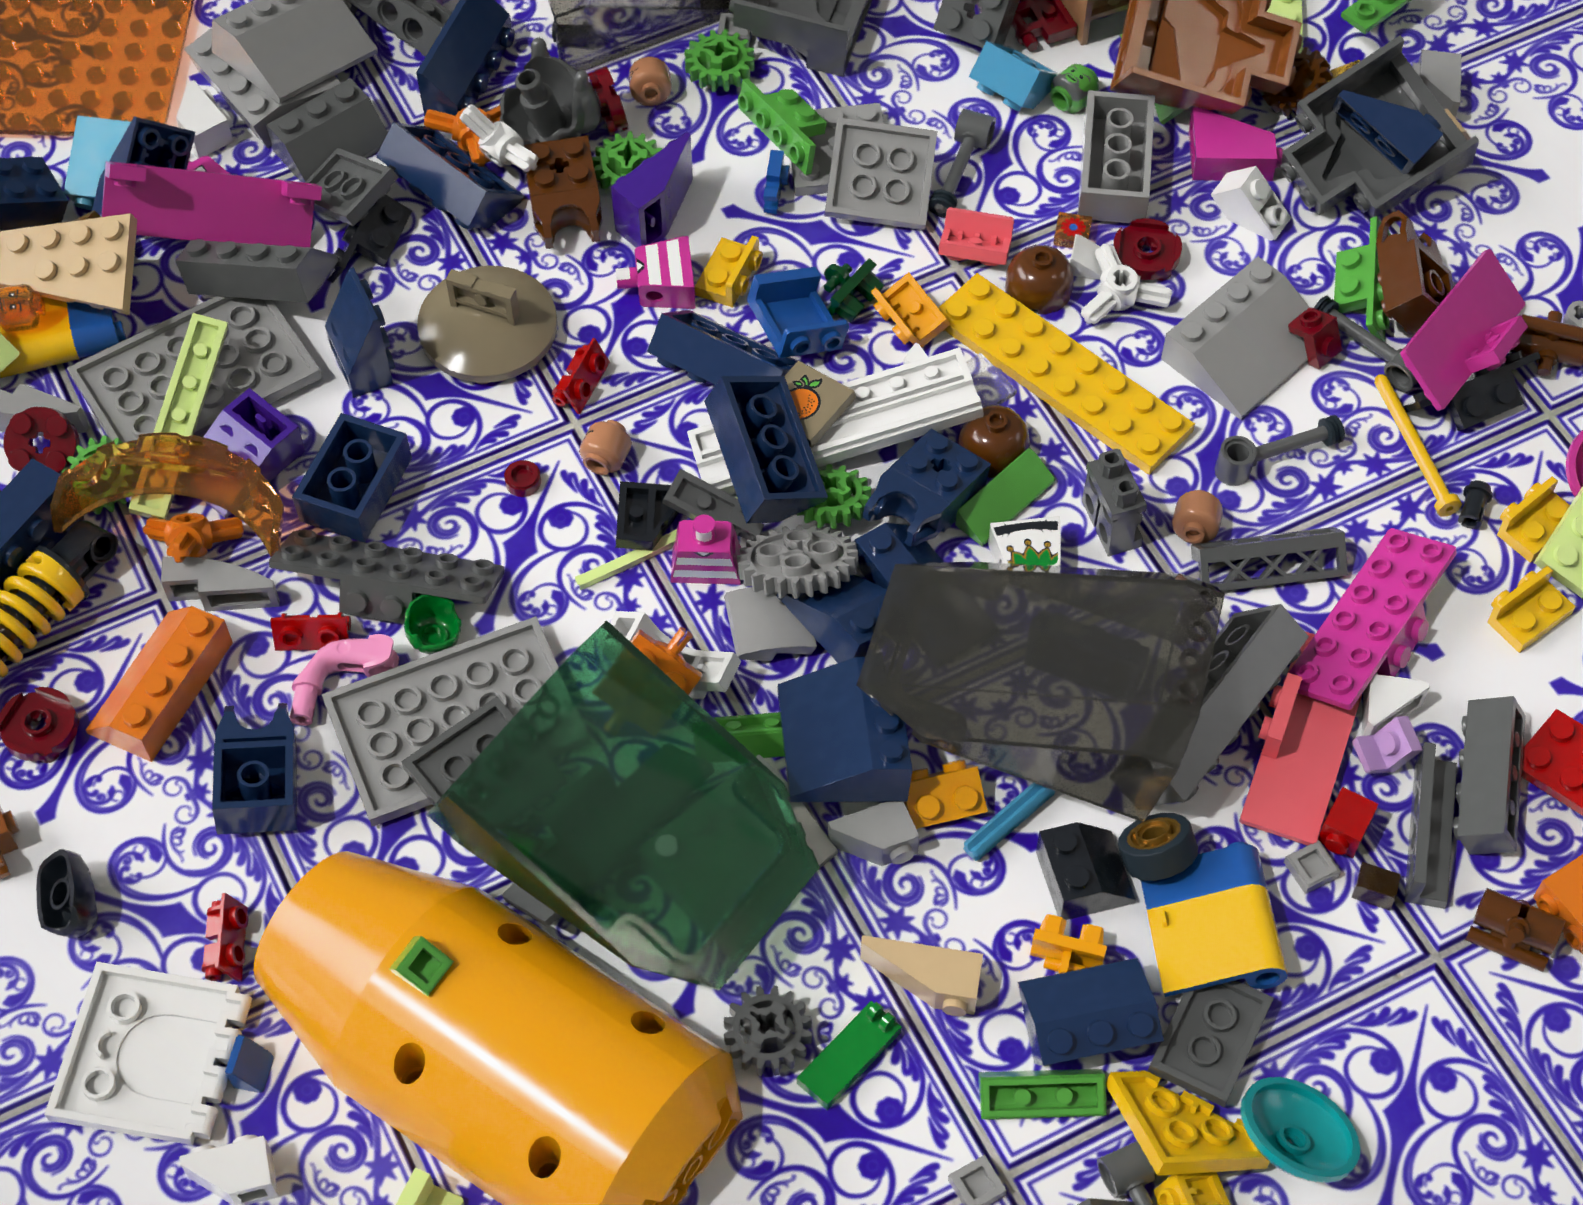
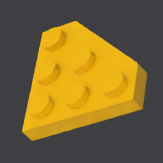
M1148 1071L1110 1072L1106 1081V1087L1157 1176L1267 1169L1270 1162L1254 1146L1241 1119L1237 1118L1234 1124L1212 1112L1215 1107L1214 1105L1185 1090L1180 1096L1159 1085L1161 1078Z

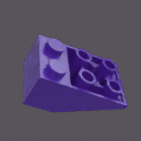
M688 132L676 140L670 141L665 148L651 158H646L637 168L627 175L621 176L611 185L615 231L635 248L656 243L668 234L693 181L691 135Z
M248 388L220 412L184 464L179 481L226 519L305 452L299 427Z

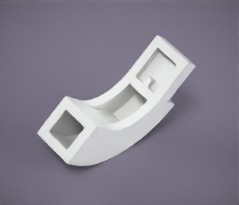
M616 611L600 642L617 659L639 629L654 640L667 644L671 638L661 632L645 612ZM685 646L680 652L688 664L702 673V678L687 697L704 699L708 691L726 692L741 660L734 652L702 651Z

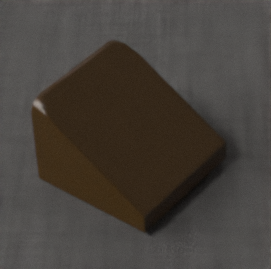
M1362 862L1351 898L1391 910L1397 895L1401 874Z

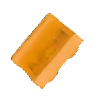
M909 272L883 294L876 287L871 291L878 301L873 305L885 321L892 318L896 323L892 330L904 345L910 341L913 345L918 343L923 348L951 324Z
M957 760L942 764L943 771L932 774L928 773V768L912 771L908 800L904 801L916 829L988 812L978 766L966 765L965 760Z

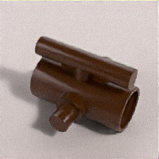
M1550 311L1547 319L1522 314V318L1528 327L1519 338L1520 343L1510 352L1523 350L1524 355L1539 352L1541 358L1536 360L1538 363L1537 374L1544 377L1551 375L1552 367L1557 362L1582 367L1583 327L1561 323L1562 313L1559 311Z
M1486 888L1473 923L1491 930V933L1470 926L1465 940L1544 972L1549 957L1532 951L1530 948L1532 947L1552 955L1563 931L1565 919L1531 906L1525 900H1516Z

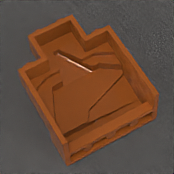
M1130 0L1110 91L1153 95L1157 104L1184 110L1189 109L1191 106H1196L1209 111L1214 109L1233 115L1241 108L1247 106L1251 98L1252 88L1276 95L1291 85L1296 73V68L1293 66L1294 57L1302 44V35H1299L1302 23L1266 12L1272 0Z

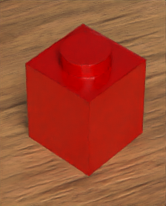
M1342 787L1322 826L1317 841L1319 840L1328 850L1335 854H1345L1354 858L1379 804Z

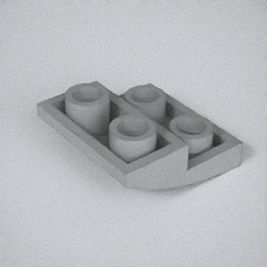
M752 587L726 592L724 599L734 648L739 659L772 661L777 653L811 655L817 645L813 635L779 600L776 592L769 596H764V589L753 592Z

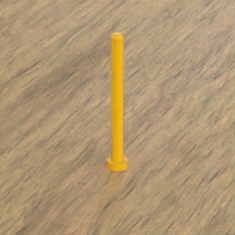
M1383 374L1377 375L1374 384L1437 500L1434 505L1435 510L1441 517L1456 513L1462 506L1458 495L1450 494L1388 377Z

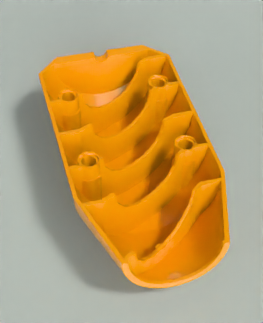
M341 851L319 862L296 883L273 914L258 945L254 960V977L256 982L333 1085L502 1205H679L686 1196L693 1180L698 1174L703 1173L743 1118L733 1058L728 1052L477 887L354 852ZM414 936L424 937L454 961L429 996H426L389 970Z

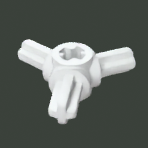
M472 104L463 110L460 120L480 138L478 141L480 146L478 148L493 163L500 167H503L504 164H514L525 172L534 171L538 167L536 164L538 156L524 147L523 139L510 126L502 121L491 122Z
M1106 243L1096 249L1095 256L1103 273L1100 276L1101 285L1097 289L1098 295L1081 310V315L1086 323L1097 324L1111 310H1126L1131 306L1134 307L1135 301L1160 307L1169 306L1172 295L1170 288L1140 282L1141 276H1138L1135 270L1121 264L1114 246Z

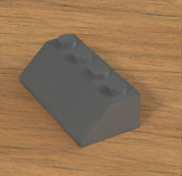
M202 239L191 240L175 260L189 294L308 303L339 261L335 254L310 247L265 245L263 243H234L232 241L218 242Z

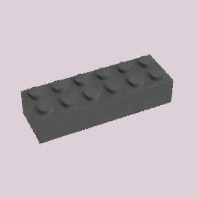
M1282 604L1234 613L1110 774L1138 806L1183 803L1190 800L1197 793V785L1205 774L1212 771L1218 765V757L1226 746L1232 744L1239 737V729L1245 721L1260 709V701L1266 693L1279 684L1281 680L1280 675L1287 665L1294 662L1300 656V648L1309 636Z

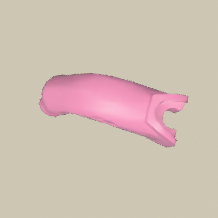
M375 634L369 635L368 639L332 641L320 648L292 683V690L295 693L289 716L291 722L302 726L312 724L317 696L322 693L324 680L329 674L349 671L364 673L367 677L398 667L399 656L393 650V639L387 635Z

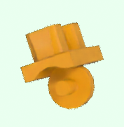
M1047 914L1040 929L1035 928L1030 955L1045 959L1043 968L1057 971L1059 974L1103 965L1107 946L1103 945L1104 929L1102 927L1091 924L1082 925L1080 938L1077 939L1064 935L1067 920L1059 916Z

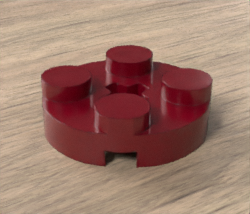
M607 66L588 73L589 82L598 96L601 108L600 116L605 121L609 135L628 130L625 111L620 96L617 95L613 86L615 83Z
M1151 218L1133 220L1130 222V226L1123 230L1121 227L1117 231L1113 242L1121 264L1135 270L1137 275L1141 276V280H1167L1180 262L1182 252L1181 238L1177 233L1175 237L1169 231V225L1160 220ZM1144 246H1150L1153 252L1146 253L1141 250Z
M31 407L13 415L9 425L6 427L3 439L8 463L19 472L33 458L61 474L63 469L72 465L67 458L68 456L76 458L78 455L76 447L80 445L78 431L75 426L70 423L63 413L50 407ZM40 432L44 433V439L50 440V447H44L43 453H39L37 447L33 446V439H36Z
M49 687L34 688L35 692L28 693L23 696L22 692L15 695L5 704L0 712V737L8 751L15 757L26 761L51 763L72 743L80 722L75 709L64 693ZM42 718H46V725L43 728L33 730L30 725L32 721L39 722Z

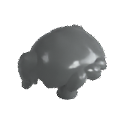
M540 37L535 38L531 42L532 56L530 61L524 66V70L516 76V87L507 88L500 99V121L510 126L523 139V145L580 137L581 134L595 130L600 123L601 108L598 96L588 80V74L584 70L577 71L565 61L550 56L545 41Z

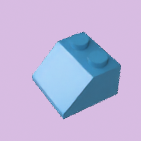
M986 41L969 77L978 82L976 88L991 96H994L995 92L1005 97L1003 100L1005 105L1020 111L1022 107L1034 109L1051 92V82L1058 73L1010 46Z

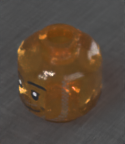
M28 284L1 287V328L9 333L35 329L39 325L40 316L46 314L42 294L36 295Z

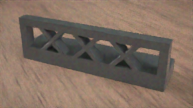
M1335 527L1191 544L1192 559L1198 562L1200 591L1202 593L1348 575L1345 532ZM1336 548V568L1322 569L1313 562L1323 549ZM1304 551H1312L1308 557L1302 553ZM1288 553H1296L1305 560L1295 573L1286 574L1277 566ZM1276 555L1272 561L1266 557ZM1260 557L1268 566L1259 577L1250 578L1241 571L1251 558ZM1241 559L1236 566L1230 562L1231 560ZM1224 562L1232 569L1223 582L1210 583L1208 563ZM1310 565H1311L1314 569H1316V570H1312V571H1306L1307 568H1308ZM1273 570L1279 573V575L1269 576ZM1237 574L1244 578L1239 580H1233L1237 576Z
M1424 742L1422 746L1423 751L1419 753L1414 768L1404 902L1444 909L1448 902L1457 763L1436 760V744Z

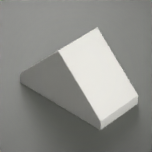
M1375 674L1363 692L1361 736L1374 735L1395 717L1407 716L1422 706L1430 685L1424 680Z

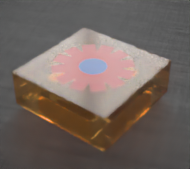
M1059 212L1053 245L1073 248L1075 234L1089 239L1092 217Z

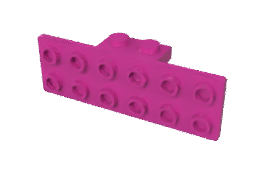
M1491 249L1481 253L1400 352L1405 366L1412 372L1423 389L1424 395L1431 401L1437 411L1445 409L1472 373L1485 368L1487 371H1492L1504 364L1507 360L1505 356L1520 343L1519 338L1528 327L1522 316H1517L1525 306V302Z
M1390 528L1289 671L1291 674L1302 677L1298 693L1350 710L1376 672L1378 675L1395 677L1400 668H1405L1409 662L1412 650L1418 642H1422L1428 632L1429 623L1425 617L1423 603L1456 556V547Z

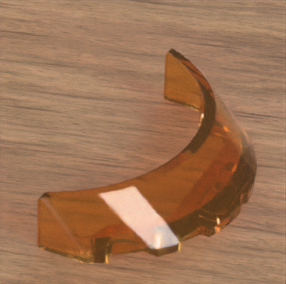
M178 433L140 434L137 440L117 445L112 441L98 447L96 454L83 460L73 469L68 467L58 477L50 506L54 532L62 533L88 512L119 499L145 494H175L198 498L220 506L244 521L261 539L270 557L280 547L284 505L279 493L275 492L268 480L261 474V469L249 458L244 460L228 451V446L220 442L195 435L182 436Z

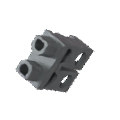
M1120 449L1103 452L1099 455V459L1087 462L1086 470L1088 473L1082 503L1093 526H1096V533L1109 557L1142 547L1143 537L1138 525L1143 519L1141 513L1146 511L1147 504Z

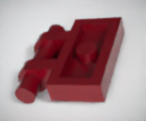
M1020 0L1011 24L1016 31V39L1021 45H1025L1029 52L1035 51L1039 47L1036 37L1042 36L1047 44H1051L1076 36L1078 28L1061 0ZM1030 16L1033 22L1026 24L1023 18Z

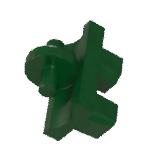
M870 258L851 277L849 273L852 271V267L847 263L842 267L830 264L824 270V276L827 280L823 286L824 289L829 293L834 289L838 290L826 306L831 316L837 313L851 323L865 307L853 294L858 291L871 302L875 298L871 291L876 287L881 292L885 285L873 273L877 264Z

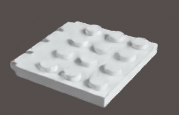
M96 962L44 1115L49 1121L188 1145L194 1144L195 1137L210 1139L218 1109L206 1105V1102L220 1104L222 1101L228 1076L225 1073L226 1068L218 1066V1063L228 1064L235 1039L238 1035H242L240 1030L230 1028V1025L238 1027L245 1025L252 997L241 994L238 985Z

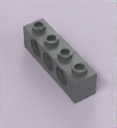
M346 0L349 4L356 6L369 15L372 20L396 34L399 39L406 41L419 50L425 57L452 13L436 0Z

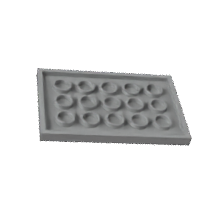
M215 296L67 368L70 377L106 435L112 441L115 438L120 439L136 453L134 458L141 463V466L134 471L142 468L193 313L228 322V331L191 443L203 438L220 412L248 388L271 404L322 378L320 368L273 300Z
M536 616L321 694L372 827L432 805L430 800L404 770L401 761L496 696L550 759L591 745L589 734Z

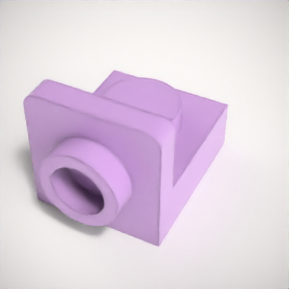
M1408 716L1395 717L1374 735L1358 736L1352 741L1363 769L1367 774L1395 772L1423 751Z

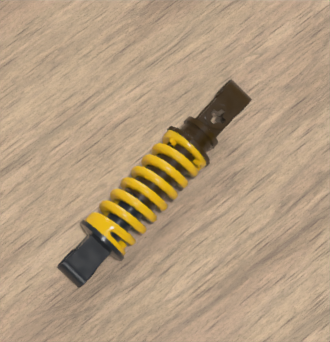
M87 520L79 521L51 550L43 546H37L32 551V555L26 559V562L19 566L17 576H9L3 582V590H0L1 678L5 677L9 671L4 663L6 659L13 663H19L23 659V654L18 648L20 645L28 649H33L37 645L35 636L28 630L30 627L39 634L47 635L51 631V625L43 616L44 614L56 621H62L65 618V611L57 602L59 599L64 602L63 606L71 612L81 601L86 600L90 596L86 582L105 563L109 562L117 552L118 539L113 533Z

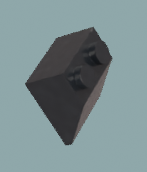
M1076 822L1039 831L1036 854L1059 917L1069 920L1136 903L1133 889L1111 830Z

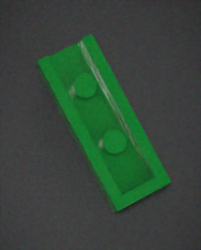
M870 1001L796 1078L797 1085L828 1110L900 1035L902 1026L896 1022V1018L890 1012L886 1014L878 1002L873 1003Z

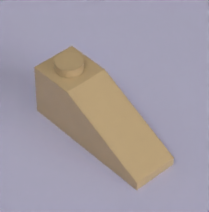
M862 935L861 960L935 1009H941L944 1013L951 1016L975 1014L983 954Z

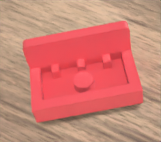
M949 207L946 212L945 226L939 243L938 255H944L955 261L965 259L976 260L987 266L1006 265L1011 247L1014 218Z

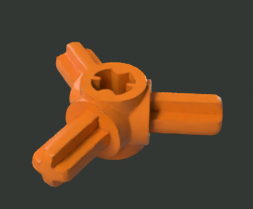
M500 105L487 112L478 108L491 122L500 121ZM431 109L427 110L424 118V125L427 128L452 134V140L457 141L458 146L462 150L469 152L471 161L477 163L478 167H484L485 163L490 162V159L478 148L480 146L478 144L480 138L460 120L464 109L458 111L456 116Z
M185 513L176 515L170 520L150 517L143 527V533L148 535L150 539L164 541L168 546L167 556H172L176 563H181L186 557L198 558L206 555L208 549L212 548V543L241 538L244 533V527L241 519L238 517L208 521L202 514Z

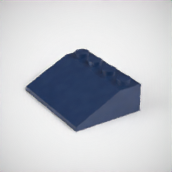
M855 657L778 684L777 693L790 802H886L908 800L913 768L895 657Z

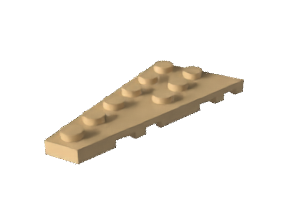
M131 213L0 231V287L10 290L15 288L24 290L28 294L70 303L75 301L89 304L93 308L102 310L107 308L116 310L121 314L130 315L137 219Z

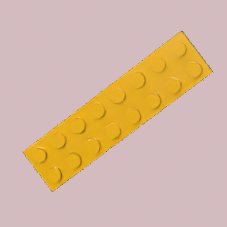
M978 273L938 307L951 323L944 329L945 332L1113 450L1120 449L1125 459L1148 475L1194 431V422Z

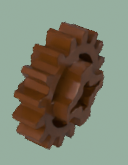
M1304 47L1301 53L1295 55L1293 66L1296 68V73L1290 86H1287L1276 95L1263 91V99L1276 114L1281 111L1285 117H1288L1292 110L1296 113L1299 101L1328 83L1327 81L1333 79V74L1329 70L1331 68L1325 57H1322L1318 50L1311 52L1308 47Z

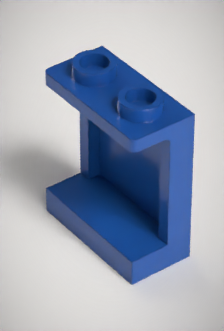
M816 267L757 274L753 277L747 302L779 358L833 351L843 347L849 324L846 319L834 321L817 293L821 274Z

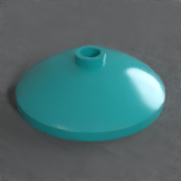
M1269 1077L1256 1081L1245 1093L1241 1102V1118L1245 1130L1257 1150L1277 1168L1302 1180L1335 1182L1347 1177L1357 1165L1361 1151L1357 1132L1346 1114L1323 1093L1302 1082L1282 1077Z

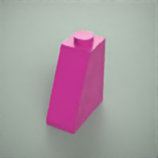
M1192 108L1188 129L1192 180L1221 181L1228 172L1257 166L1266 181H1273L1275 168H1280L1282 164V148L1276 147L1275 133L1206 109Z

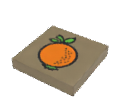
M798 360L785 375V379L808 443L813 448L856 399L855 391Z

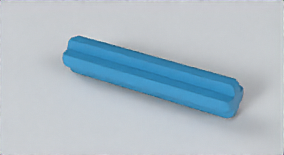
M1045 775L1035 780L964 842L963 849L966 854L975 861L980 860L1055 794L1056 785Z

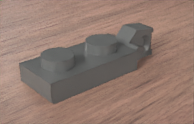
M680 469L662 502L664 505L693 520L697 516L705 514L711 516L715 521H729L733 523L737 536L750 541H756V535H760L764 527L762 523L746 524L737 498L683 469Z

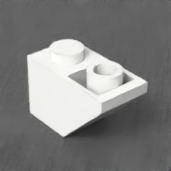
M195 80L188 82L176 119L179 128L195 131L191 150L199 159L234 142L230 128L233 127V122L225 109L219 110L217 108L216 101L208 89L202 90Z
M1257 166L1226 173L1211 193V196L1229 221L1270 241L1276 240L1291 219V216Z
M244 1135L234 1139L231 1144L219 1147L203 1145L191 1150L190 1154L179 1156L180 1165L189 1179L232 1205H249L279 1197L272 1151L264 1136Z

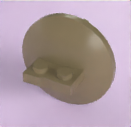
M479 266L462 271L451 269L447 278L436 285L423 301L418 314L417 330L425 355L437 368L461 380L487 384L513 378L535 367L548 353L555 340L557 314L555 304L547 289L538 280L525 272L504 266Z

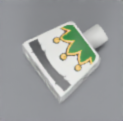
M1060 516L990 523L988 546L1005 588L1009 591L1024 590L1028 603L1037 604L1045 601L1048 598L1046 587L1057 585L1061 565Z

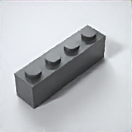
M1514 696L1468 700L1467 715L1462 717V732L1465 737L1464 749L1459 751L1462 781L1457 783L1456 797L1460 806L1459 817H1455L1453 821V831L1455 838L1461 841L1469 855L1516 852L1526 715Z

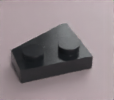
M620 481L615 548L653 550L679 514L678 511L662 503L671 485Z

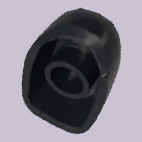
M59 849L42 862L37 873L36 899L40 926L44 930L67 938H79L86 935L97 925L98 920L94 883L91 873L88 872L87 864L78 853Z

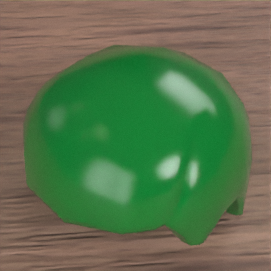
M421 595L411 601L407 608L404 630L409 643L414 649L431 655L457 644L461 633L462 621L459 619L454 603L450 599L432 595Z

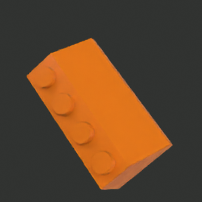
M194 606L169 611L86 728L87 734L152 762L233 644L225 620Z

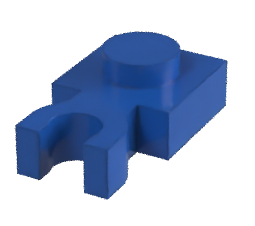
M770 151L766 186L763 194V200H765L764 213L777 214L782 185L788 186L790 165H784V151Z

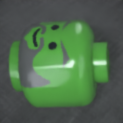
M1072 64L1053 78L1050 92L1052 102L1061 111H1069L1071 113L1081 111L1086 107L1088 90L1099 91L1098 77L1091 68L1081 64Z

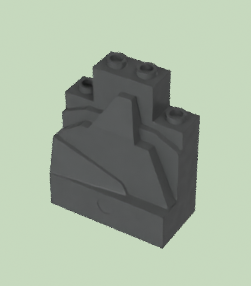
M730 0L729 11L733 12V26L750 30L752 36L790 45L807 57L806 68L843 77L873 0Z
M1401 35L1297 103L1296 123L1303 133L1307 134L1309 132L1310 134L1282 151V165H1280V169L1290 183L1295 181L1301 189L1299 195L1307 208L1311 209L1314 207L1319 215L1354 193L1353 200L1362 213L1368 212L1371 218L1378 217L1432 182L1436 181L1440 185L1473 163L1479 144L1478 138L1474 136L1467 141L1402 54L1404 39ZM1347 90L1418 110L1422 115L1427 113L1441 125L1439 130L1443 135L1434 148L1410 173L1403 175L1334 112L1332 107L1341 91Z

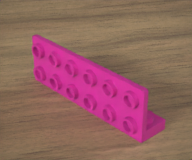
M106 161L102 217L131 213L137 219L136 235L310 247L314 201H321L322 187L314 183Z

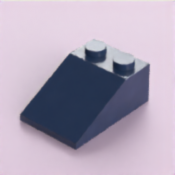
M1347 90L1341 91L1332 107L1334 112L1403 175L1409 174L1434 148L1443 135L1439 130L1441 128L1439 122L1427 113L1422 115L1418 110Z
M850 575L851 581L849 582L840 581L841 588L829 586L828 593L826 594L817 590L814 591L813 597L802 593L798 599H794L792 594H787L782 599L779 598L837 663L855 657H879L902 645L914 618L911 612L890 590L857 575Z

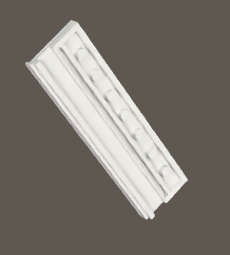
M959 347L842 383L855 391L856 399L815 446L811 448V451L819 468L923 436L931 428L939 431L983 417L984 412L981 399L974 387L973 379L961 348ZM709 424L687 431L701 480L730 495L735 494L736 492L713 425Z

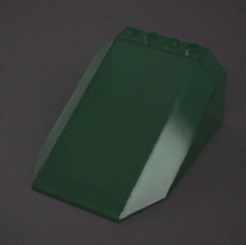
M607 620L551 675L426 814L458 844L630 966L715 990H720L820 868L813 850L806 843V833L801 821L797 822L788 800L790 795L785 783Z

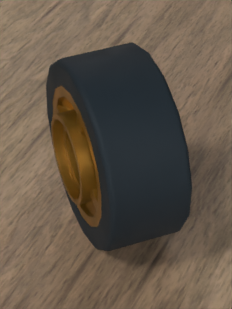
M1157 813L1145 816L1126 827L1118 838V848L1126 871L1132 877L1140 880L1156 881L1172 877L1183 872L1193 864L1198 855V845L1191 823L1185 816L1176 813Z

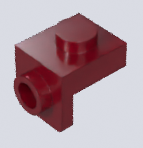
M1308 308L1288 324L1289 332L1304 338L1309 366L1320 369L1342 351L1337 317L1314 308Z

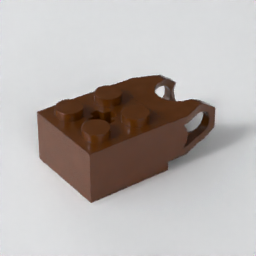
M588 135L525 144V148L538 156L536 163L538 167L534 171L525 172L535 230L544 241L546 249L554 248L555 235L566 226L581 227L587 232L592 242L600 241L599 231L602 224L601 202Z
M1397 210L1383 217L1378 228L1376 246L1380 272H1378L1377 278L1383 291L1384 299L1381 301V306L1385 315L1397 321L1407 334L1414 336L1454 286L1452 273L1443 265L1436 242L1424 232L1418 237L1410 218ZM1401 220L1400 234L1388 236L1389 227L1395 221Z

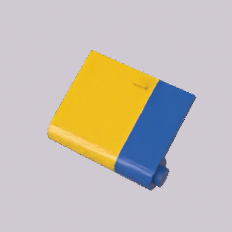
M26 292L19 293L17 298L16 294L13 297H2L1 306L4 311L0 307V317L2 318L0 320V333L20 354L0 373V378L93 356L127 339L122 321L115 322L112 309L103 308L102 310L93 308L89 304L75 301L70 303ZM18 301H20V303H21V307H22V311H21V312H20V306H19ZM15 304L16 310L10 309L9 306Z
M1235 842L1225 848L1198 854L1193 864L1183 872L1172 877L1156 881L1141 880L1165 997L1242 978L1246 979L1250 987L1268 989L1279 986L1288 978L1259 851L1255 846L1246 842Z

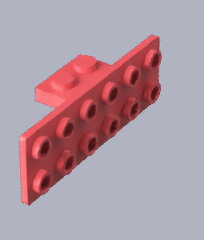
M1306 632L1309 638L1300 648L1301 654L1303 653V651L1310 643L1315 634ZM1297 658L1290 664L1284 685H1277L1273 690L1269 706L1276 709L1273 718L1265 716L1258 738L1265 740L1239 821L1244 825L1310 845L1317 842L1362 694L1350 710L1299 694L1298 690L1302 677L1289 673L1298 660Z

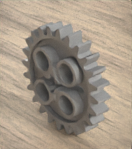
M798 525L793 530L784 526L782 532L779 533L769 530V536L756 535V541H747V547L740 548V555H737L739 579L744 580V586H752L753 592L764 589V596H769L776 592L781 599L787 594H792L794 599H798L802 593L813 597L814 591L817 590L826 594L828 593L829 586L841 588L840 581H851L850 575H856V567H859L856 543L851 542L850 536L842 537V531L831 533L830 527L819 531L816 525L811 526L809 529H803L802 525Z

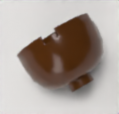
M1033 245L1024 248L1013 257L1006 271L1005 292L1027 308L1038 310V314L1043 315L1060 310L1070 300L1074 286L1073 268L1062 252L1048 245Z
M987 405L983 407V417L963 424L958 444L991 463L988 478H995L1025 450L1030 448L1028 426L1018 413L1005 406Z

